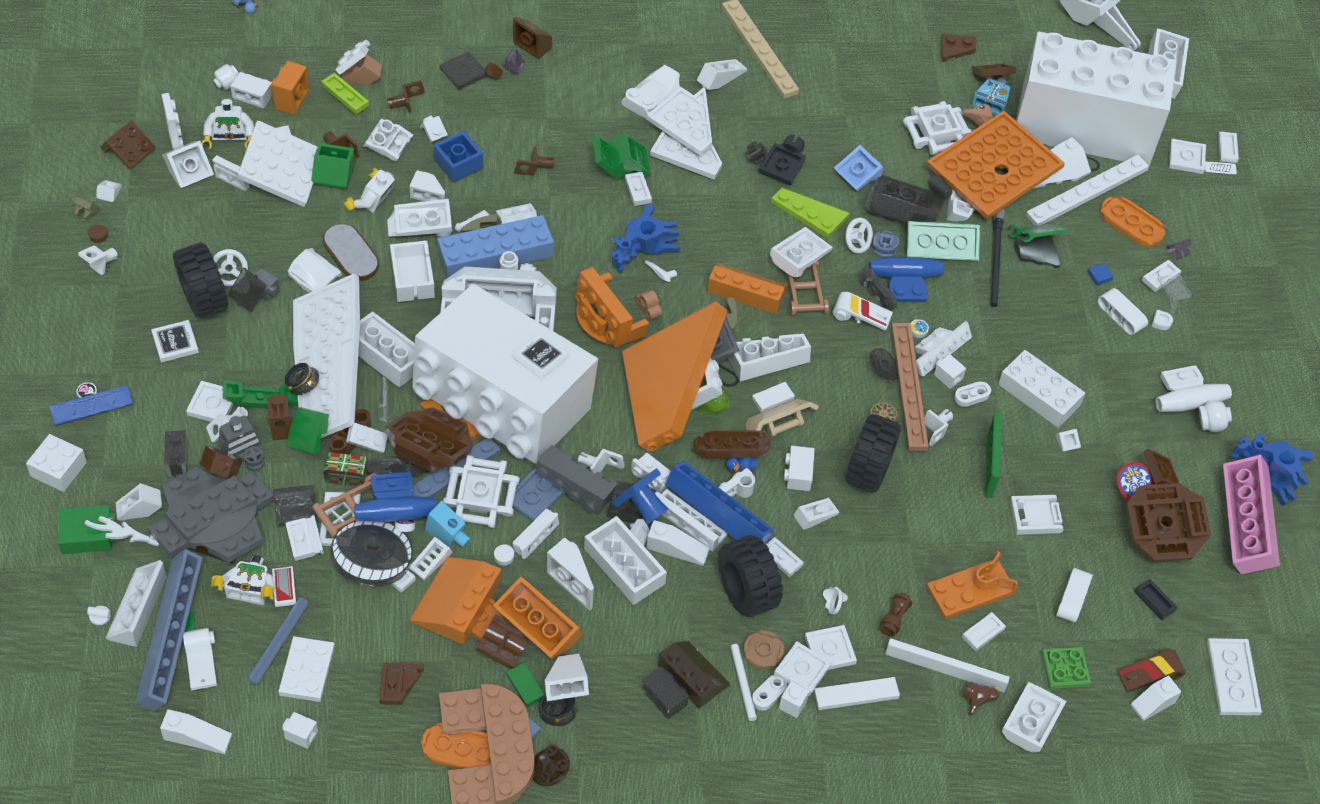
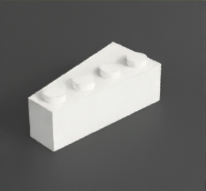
M804 334L782 335L777 339L762 337V340L753 341L750 338H746L741 342H736L740 351L728 358L739 380L744 381L810 362L811 346Z

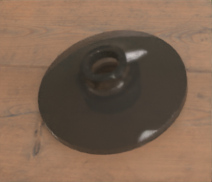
M882 348L872 350L870 362L874 371L885 381H895L898 378V373L893 356Z

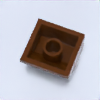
M513 18V43L538 60L552 49V36L549 33L544 32L535 24L525 19Z

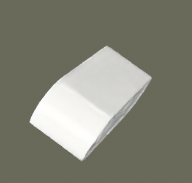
M1112 288L1098 297L1099 306L1129 335H1134L1148 325L1146 316L1119 290Z
M1073 568L1056 616L1076 623L1093 574Z

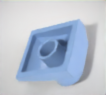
M861 145L834 167L856 191L860 190L870 181L879 179L884 170L883 166Z

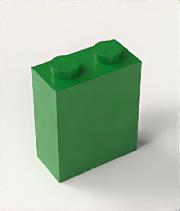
M109 505L59 509L58 545L61 554L112 550V542H115V539L105 538L106 533L112 532L97 530L84 524L88 520L95 524L106 525L98 520L100 516L115 522V514L111 513Z

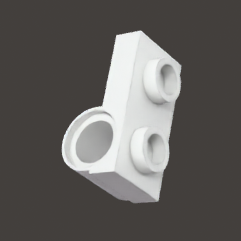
M746 468L742 472H737L727 483L723 482L719 488L731 497L738 494L746 498L753 494L755 477Z

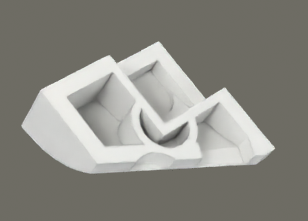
M951 188L948 193L946 220L965 221L975 211V208Z

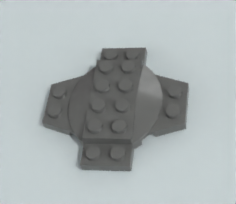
M194 467L162 484V490L168 505L167 512H165L166 518L148 527L149 533L170 557L187 548L197 549V546H204L208 548L209 553L229 563L263 544V538L255 516H257L258 509L275 501L272 492L253 472L239 479L235 476L229 479H219L198 467Z

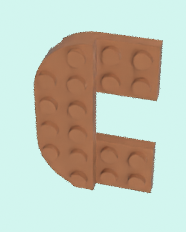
M481 684L479 689L439 693L443 735L487 730L491 765L448 770L451 803L512 804L521 798L523 792L531 785L534 775V752L529 717L521 699L512 691L493 684Z

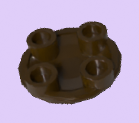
M549 745L546 749L540 751L534 757V775L532 780L544 787L559 783L567 775L570 768L568 754L556 745Z

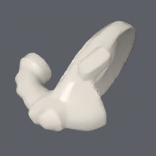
M835 586L823 591V596L827 600L825 608L828 609L830 614L835 615L840 610L842 602L847 601L848 597ZM837 596H838V597H839V600H838L837 607H836V609H835V608H834L835 600H836V598H837Z

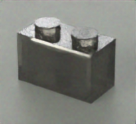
M186 430L165 431L164 465L167 477H177L188 471V439Z
M660 667L642 680L641 690L667 719H670L687 706L689 697L687 690L683 686H679L675 682L674 676L669 671L666 672L663 667Z

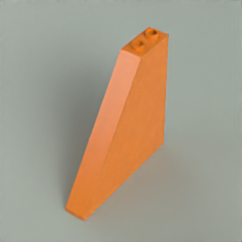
M718 302L702 308L622 351L638 445L649 453L682 436L727 314V310Z

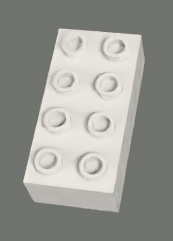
M1026 350L1002 371L998 384L1058 428L1081 406L1085 396L1084 391Z
M617 516L585 536V551L633 605L665 585L667 574L665 569Z

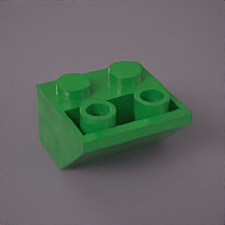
M319 143L314 156L311 179L313 184L347 189L355 165L354 148Z

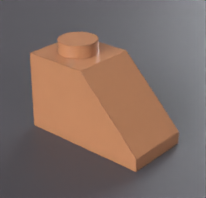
M366 54L364 58L343 72L342 79L348 84L369 85L381 77L382 65Z

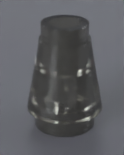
M934 175L929 179L928 186L931 191L944 198H949L952 195L953 190L942 176Z

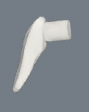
M645 261L661 279L670 282L671 278L677 276L675 270L666 272L657 265Z

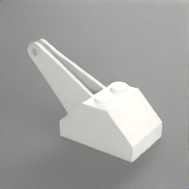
M1060 0V3L1074 21L1083 25H1089L1092 22L1096 23L1132 51L1140 47V40L1115 6L1121 0Z

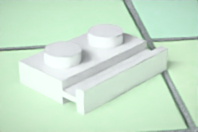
M216 155L212 160L215 163L213 166L216 177L246 191L250 187L249 183L236 178L240 167Z
M314 515L311 518H302L286 523L295 561L315 556L317 553H324Z

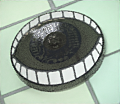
M350 522L335 534L331 544V560L336 570L347 580L362 586L379 587L398 581L409 570L413 557L412 544L407 535L397 530L395 525L389 522Z

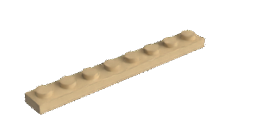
M731 0L722 3L723 11L782 98L785 99L799 94V88L738 0Z

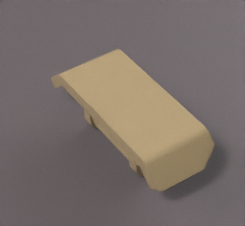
M795 399L748 418L745 424L746 430L760 431L762 426L766 424L769 436L774 437L778 433L804 425L800 410L810 408L817 411L819 406L809 401ZM794 413L795 419L774 427L773 421Z

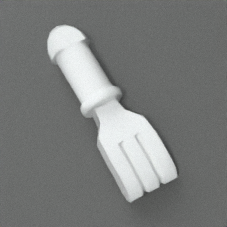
M483 210L472 218L457 223L455 230L460 232L467 223L489 214Z

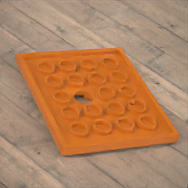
M1002 111L929 159L926 166L983 217L989 219L1064 168L1065 163L1009 114ZM995 168H1006L1008 173L999 175L995 172Z

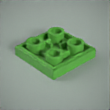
M1083 647L1042 650L1041 654L1049 689L1090 687L1091 680Z

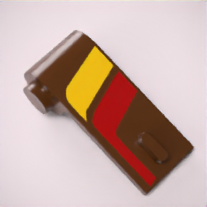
M1170 648L1163 649L1157 655L1118 669L1127 692L1167 676L1174 681L1183 677L1186 673L1176 651L1170 650Z

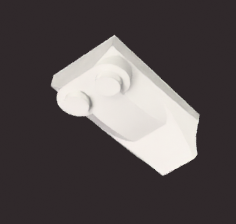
M663 65L647 76L635 88L628 89L621 105L647 119V114L680 88V74L670 67Z
M449 199L394 205L395 209L389 219H387L388 236L435 233L439 237H445L452 232Z
M804 227L771 248L770 255L775 265L790 276L799 277L807 267L829 253L833 247Z
M1028 682L1003 727L1002 733L1007 740L1025 750L1040 752L1066 701Z

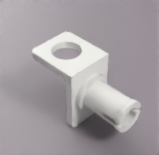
M96 246L89 247L78 253L100 275L105 274L106 263L117 259L116 256H118L114 248L103 252Z
M239 406L232 415L218 414L210 422L206 429L213 443L219 440L220 426L228 423L231 417L248 416V412L244 407ZM217 424L218 433L214 435L213 428Z
M948 409L943 410L939 415H936L931 410L926 412L924 417L925 425L934 432L929 446H933L944 437L949 425L947 422L953 419V414Z
M602 449L597 457L585 454L584 452H581V455L578 457V462L588 465L594 474L597 471L601 473L606 464L620 469L625 467L622 455ZM610 457L616 458L618 462H614Z

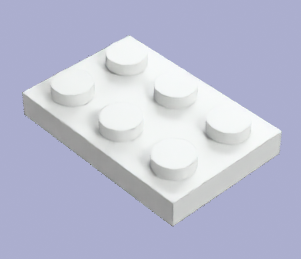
M169 93L162 94L170 140L174 150L184 145L182 137H178L182 136L178 124V114L173 112L176 110L175 102L170 100Z
M293 636L279 688V696L321 702L335 643Z

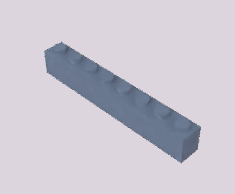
M186 549L172 558L135 704L151 711H155L167 703L203 558Z

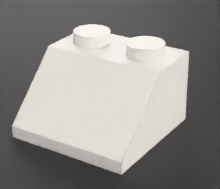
M200 141L191 142L162 154L169 172L180 188L214 175Z

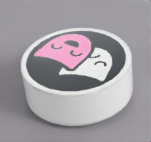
M83 383L77 388L78 398L97 393L96 386L92 383Z
M395 521V527L401 532H410L415 529V521Z

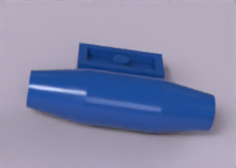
M887 257L869 261L870 275L891 278L889 283L890 302H926L927 290L923 278L942 276L944 269L943 261L923 257Z
M411 472L371 475L372 493L376 499L355 504L354 513L356 521L382 523L414 520L428 516L436 507V499L411 496L413 493Z

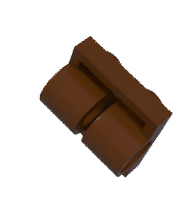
M495 614L476 651L512 669L524 650L528 638L511 622Z

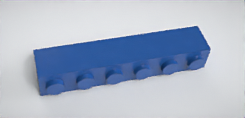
M685 461L673 466L665 482V485L672 492L682 497L689 505H692L703 516L713 521L733 539L737 540L753 535L762 539L765 545L769 542L774 532V529Z

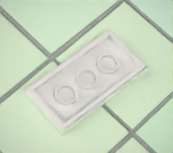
M1208 638L1207 647L1219 715H1260L1262 710L1248 639Z

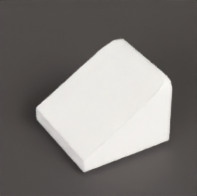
M105 180L97 186L96 197L113 202L122 184Z
M1077 429L1055 433V438L1062 452L1081 447Z

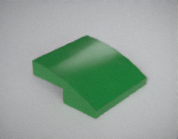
M299 407L290 427L287 447L312 454L320 453L321 434H327L329 414Z

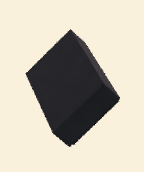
M1151 579L1137 587L1134 591L1161 621L1174 613L1178 608Z

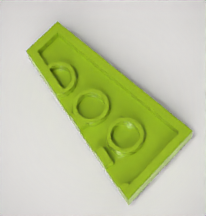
M781 188L771 198L772 204L828 239L850 215L846 211Z

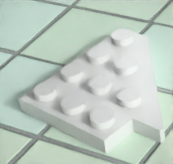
M680 87L647 114L649 122L700 156L712 146L705 88L692 95Z
M662 131L650 151V156L714 180L722 168V162L713 145L700 156L664 131Z

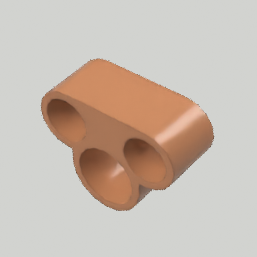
M653 290L645 291L635 296L637 305L649 320L662 315L658 297Z

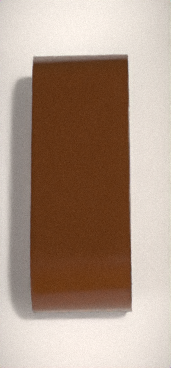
M365 409L356 410L354 422L371 428L369 411ZM349 427L336 432L330 439V453L349 455L354 450L356 445L346 442Z

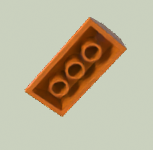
M719 263L714 266L709 277L707 292L724 298L733 297L736 302L777 314L788 285Z
M522 576L493 605L500 614L551 659L570 650L583 636L582 631L573 621Z

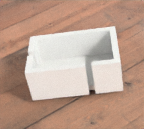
M427 241L391 244V262L397 302L414 300V297H418V300L435 298Z

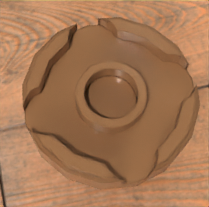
M760 630L747 637L744 642L743 654L751 666L757 669L768 670L776 667L782 661L784 644L777 634Z

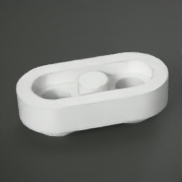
M985 382L966 385L956 390L954 400L963 407L980 403L989 398L991 388Z
M776 675L769 677L753 693L752 701L754 707L761 711L769 709L782 697L787 689V682ZM773 683H779L780 686H775Z

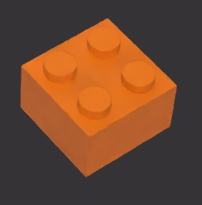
M287 61L284 67L280 68L279 75L276 79H273L271 84L275 109L295 115L309 92L306 66Z

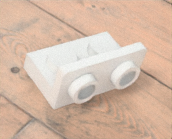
M531 203L496 210V216L501 224L537 216L536 210Z
M648 453L639 460L634 458L631 463V471L634 476L642 479L657 468L661 475L649 483L648 486L659 493L667 488L665 482L671 472Z

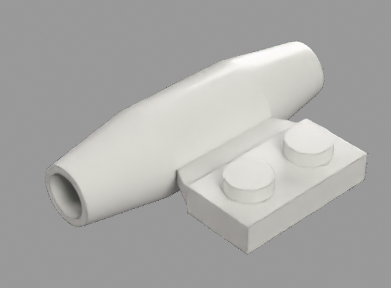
M1196 365L1163 371L1160 378L1167 390L1172 392L1157 397L1156 407L1159 412H1183L1198 409L1199 406H1205L1209 401L1218 400L1222 402L1230 399L1232 391L1228 384H1203L1204 378Z

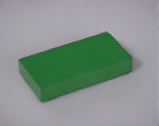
M525 662L506 671L508 679L526 708L541 701L545 694Z

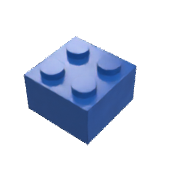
M465 131L434 145V160L452 182L483 168V153Z

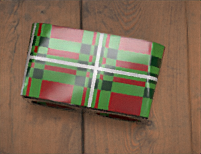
M329 452L323 471L324 480L328 483L352 486L364 484L367 472L366 457Z

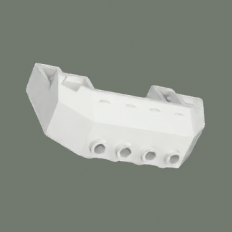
M463 267L443 282L441 312L470 285L475 284L523 314L535 317V321L554 332L557 288L540 271Z

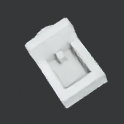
M429 116L423 119V123L420 125V128L425 130L430 143L448 135L439 116L435 118Z

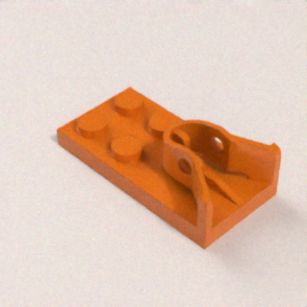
M999 551L996 552L995 558L991 561L927 583L926 589L944 620L1016 593L1019 584L1017 581L1009 579L999 562L1001 556Z

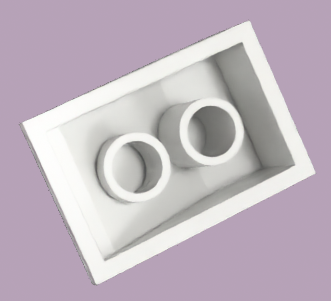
M564 538L547 552V574L590 611L593 608L594 587L578 546Z

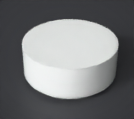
M509 545L498 546L494 551L496 563L499 565L511 564L514 560L513 548Z

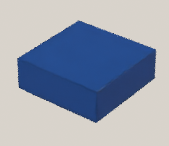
M1105 263L1088 270V274L1096 285L1113 280L1114 276Z

